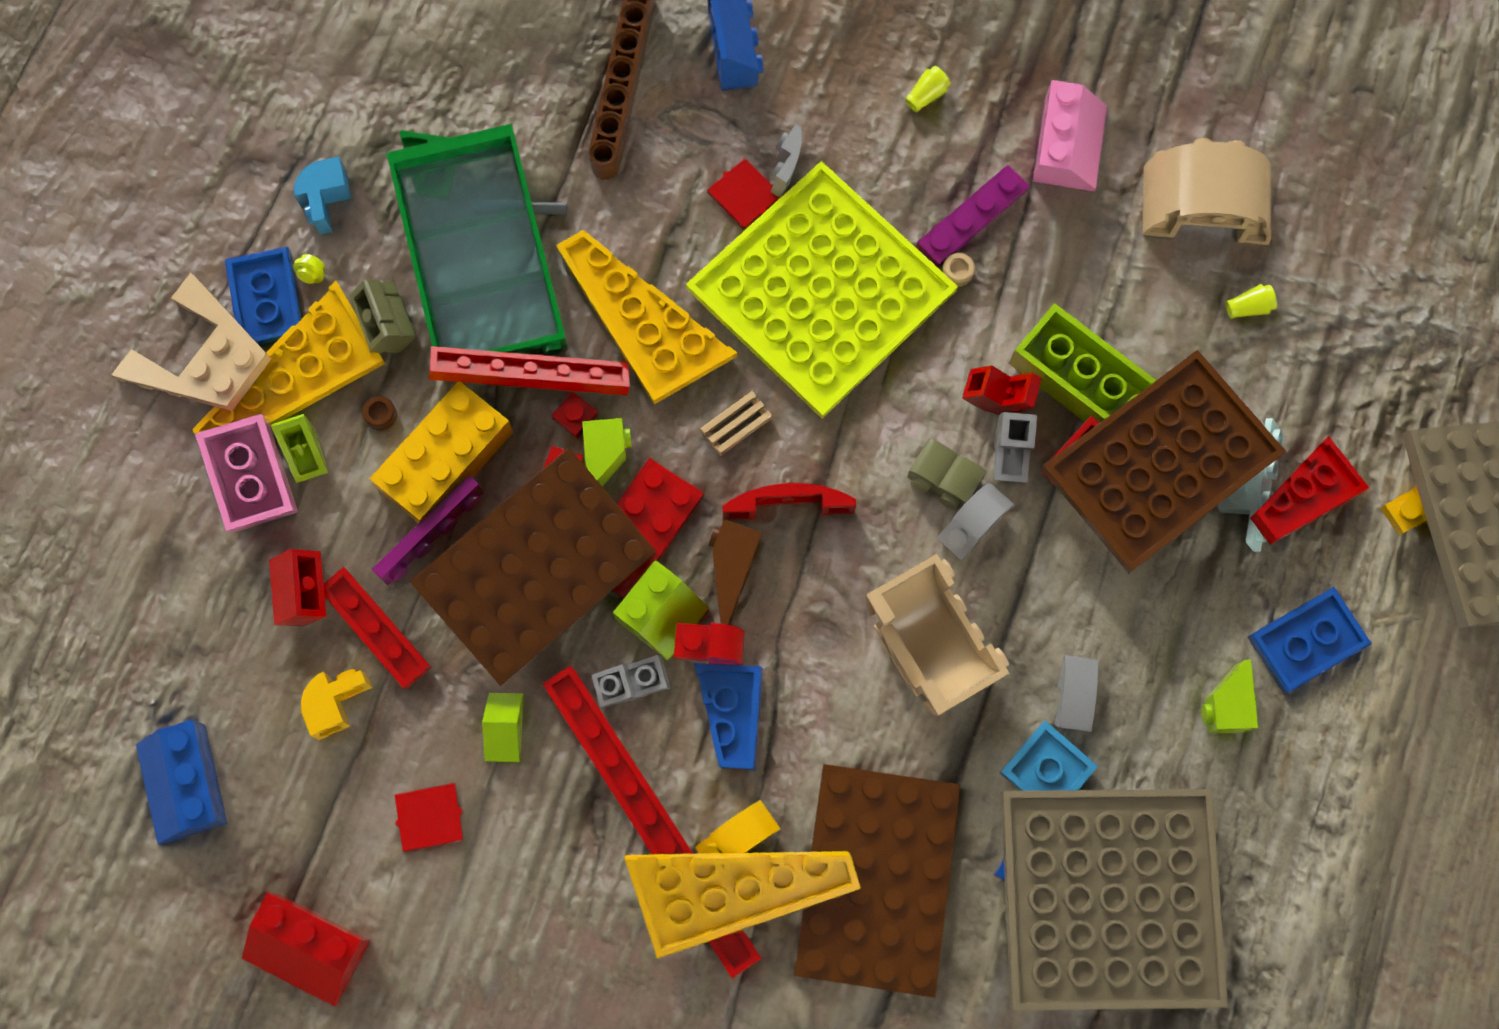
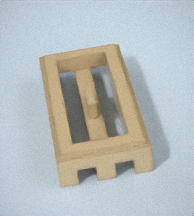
M751 391L700 429L716 452L722 456L770 421L772 414L764 408V404ZM749 404L753 405L751 408L746 410L744 413H742L729 424L724 426L718 432H716L713 435L711 434L712 431H714L727 420L732 418L738 412L743 410ZM758 412L761 415L723 444H719L718 441L754 414Z

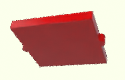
M746 158L729 172L724 171L723 177L707 189V193L743 229L747 228L780 199V197L771 193L773 185Z
M455 783L394 794L398 817L395 825L399 827L403 852L464 840L460 817L463 809L459 808Z

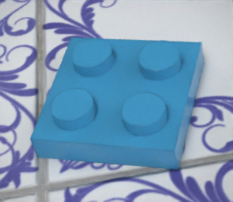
M1043 721L999 774L1019 791L1079 790L1098 766L1048 722Z

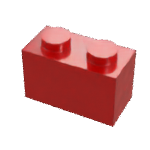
M290 549L269 559L274 625L304 627L325 618L326 607L321 551Z

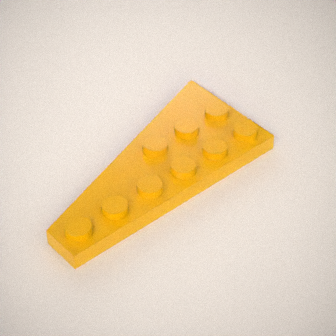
M848 851L624 855L657 958L861 889L851 855Z

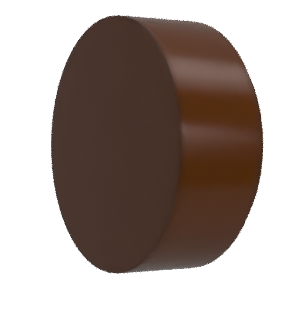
M375 396L364 404L362 415L365 422L372 429L386 430L395 423L397 410L390 399L384 396Z

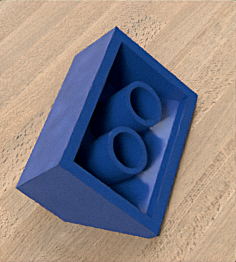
M707 0L721 90L758 86V74L763 73V62L761 54H755L754 46H758L757 28L750 26L749 19L754 18L752 1Z
M193 719L158 729L136 744L158 845L228 824L207 730L204 724Z

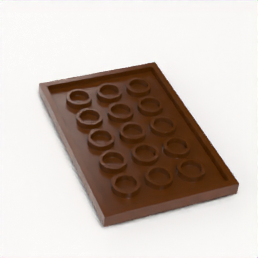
M1196 350L1042 467V470L1128 574H1130L1287 451L1204 356Z
M567 448L409 582L495 681L502 686L656 553V551L570 448Z
M823 764L811 852L848 851L851 855L861 889L803 908L794 976L935 998L960 784Z

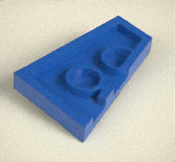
M694 663L702 689L701 694L708 714L709 727L719 767L721 769L755 770L763 668L750 665Z

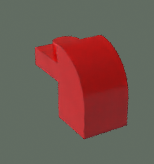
M992 365L970 369L962 399L979 409L1000 415L1003 412L1022 414V410L1034 408L1042 378L1035 373L1009 376Z
M676 623L674 659L708 661L709 664L743 665L745 631L736 626L720 623H711L710 625Z

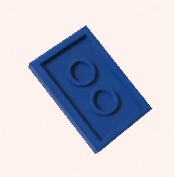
M287 246L225 259L234 319L260 347L274 345L292 325L295 326L303 318L295 272L293 270L291 250Z
M1335 587L1330 588L1248 636L1251 644L1284 695L1372 644Z

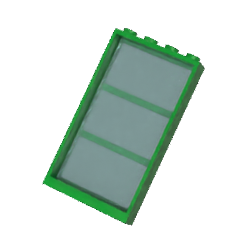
M512 123L386 152L432 346L532 355L543 353L544 356L558 354L562 351V348L568 347Z

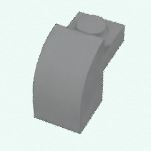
M1009 412L1000 414L994 440L993 480L1019 483L1028 482L1030 450L1034 449L1037 415Z
M989 482L962 506L937 539L962 560L1014 504Z

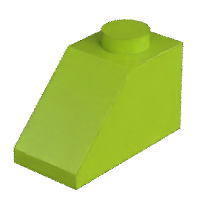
M622 418L582 422L586 468L602 487L627 459L626 448H632L630 428L624 429Z
M1243 660L1234 665L1205 698V704L1201 707V719L1203 724L1207 725L1208 734L1246 733L1258 728L1251 660Z

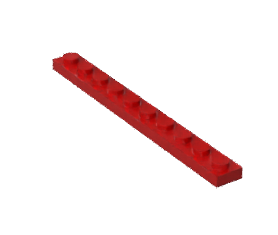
M572 665L544 682L543 686L651 854H694ZM743 929L708 941L731 978H734L761 959Z

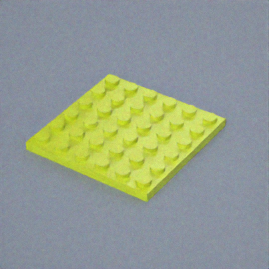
M822 161L686 283V290L821 419L940 308L958 288L952 280Z

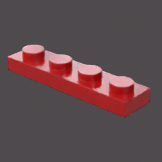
M345 567L341 568L323 583L325 598L405 690L432 668Z

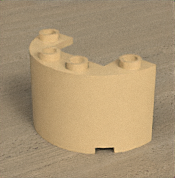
M1200 138L1191 144L1154 153V157L1144 166L1142 235L1174 238L1182 224L1238 229L1237 243L1268 245L1271 240V164L1269 160L1259 151L1245 146V143L1242 141H1230L1228 143L1213 142L1208 138Z
M937 554L866 594L865 601L869 614L872 616L876 613L879 621L874 627L897 670L916 697L920 694L925 696L927 699L923 703L925 708L932 714L939 716L1008 675L1009 671L1006 667L1009 666V663L999 648L995 649L992 644L984 647L982 643L984 636L980 628L975 623L970 624L964 614L967 609L963 600L958 594L953 595L950 591V588L955 584L952 579L955 575L951 566L945 559L940 560Z

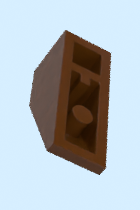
M726 519L723 520L721 528H714L709 546L713 547V564L720 624L730 625L760 546L762 532Z

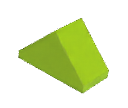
M304 414L271 424V428L296 483L328 473L316 430Z
M489 693L482 720L486 762H520L523 693Z

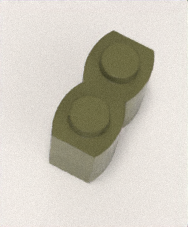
M929 438L910 468L908 478L915 489L923 493L930 491L937 494L943 505L956 510L957 508L961 509L975 494L987 471L975 462L956 454L947 446Z

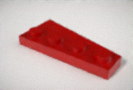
M1328 436L1250 519L1267 542L1272 545L1362 495L1369 489V486Z

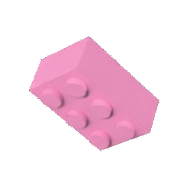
M263 414L255 415L195 434L226 531L234 533L298 513L274 435L266 416Z

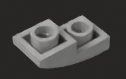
M797 124L789 134L785 132L782 134L775 147L779 153L776 159L777 166L771 175V178L774 180L771 193L780 198L789 186L800 153L802 133L801 127Z
M1063 654L1057 688L1061 690L1055 724L1058 727L1091 732L1097 695L1098 660Z
M655 655L629 665L622 664L591 675L601 708L635 700L671 688L664 662L660 655Z

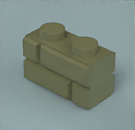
M366 279L349 295L370 352L383 353L386 351V353H399L416 338L414 325L408 318L403 297L399 294L394 281L382 280L379 282V280Z

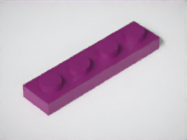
M1007 164L917 242L916 248L939 268L944 264L948 256L957 253L1028 191L1030 185Z
M469 475L372 568V571L386 585L392 581L397 582L407 573V566L416 557L422 558L431 550L432 542L440 534L445 535L450 532L457 523L456 519L465 510L469 512L476 507L481 500L480 495L483 494L479 484Z

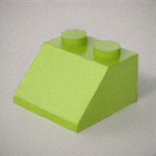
M655 560L613 611L615 621L668 661L674 654L676 623L698 624L709 610V607L680 578Z

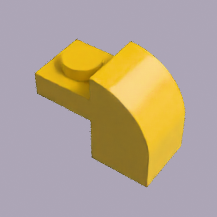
M1417 486L1380 508L1398 536L1427 521Z
M356 669L344 671L336 676L337 680L334 682L332 677L323 671L307 684L301 698V712L311 737L320 740L350 727L341 701L373 688L368 675L363 671L359 670L356 672Z
M759 800L714 830L695 849L699 854L748 853L781 828L762 801Z

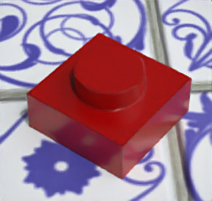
M572 392L551 416L554 421L577 439L583 433L582 422L595 420L598 412L576 393Z

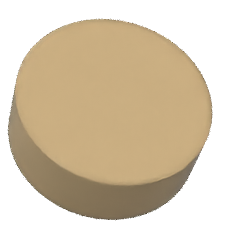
M954 253L945 259L942 272L958 287H961L971 281L975 272V265L968 255Z

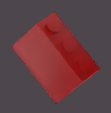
M267 892L249 925L242 959L336 1007L371 940L280 894Z

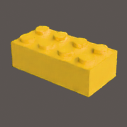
M457 382L369 479L377 490L417 523H420L469 475L473 478L514 433L508 419L462 382Z

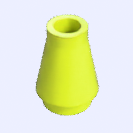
M933 66L930 70L926 69L910 94L905 98V102L914 112H918L927 104L947 93V88L951 85V82L947 75L937 66Z
M1259 284L1225 302L1230 319L1269 315L1271 310L1277 309L1276 295L1270 284L1266 286Z

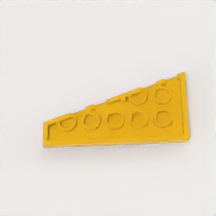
M584 230L556 245L561 258L654 405L737 357V352L729 345L727 347L709 329L703 328L689 317V313L655 286L645 282L638 276L636 271L629 266H625L613 256L611 251Z
M336 280L319 302L315 301L307 309L309 312L295 326L292 325L266 352L271 358L270 362L234 410L229 411L213 407L192 429L194 434L259 414L266 416L271 426V424L285 420L385 364L379 353L370 352L357 315Z

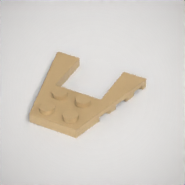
M190 273L171 298L178 305L216 326V328L186 368L177 377L131 349L111 375L123 383L125 381L134 383L139 387L149 390L157 389L167 392L172 396H183L191 398L198 403L233 411L270 362L271 358L204 285Z

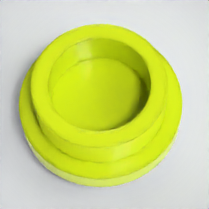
M304 254L301 258L296 259L293 264V270L297 277L305 283H320L325 277L324 263L313 255Z

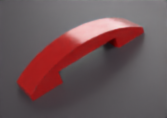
M809 483L773 484L747 491L722 505L723 520L756 519V506L820 503L821 515L854 514L856 499L844 492L822 485Z

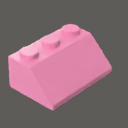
M1056 80L1051 81L1044 103L1033 182L1095 192L1107 105L1084 85Z

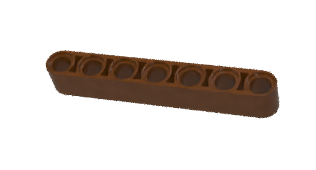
M623 0L589 147L591 170L600 179L613 178L620 167L654 14L655 0ZM633 20L640 21L638 23H631ZM627 47H633V48H634L633 50H630V51L624 50V49L627 48ZM621 74L629 75L628 77H625V78H619V77H617V76H619V75H621ZM613 102H622L619 106L611 105ZM609 129L617 130L615 133L612 134L604 133L606 130ZM602 157L611 158V159H610L609 161H607V162H599V161H597V160H599V159L602 158Z

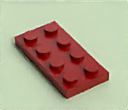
M651 458L647 460L616 503L656 551L611 591L622 599L626 597L655 560H660L704 497L702 491Z

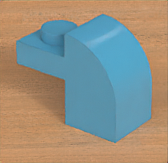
M339 156L311 163L300 172L294 184L295 198L301 208L305 209L309 225L314 224L320 235L332 232L327 204L352 199L347 171Z

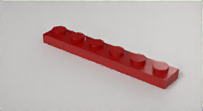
M431 346L429 380L628 395L630 387L628 362Z

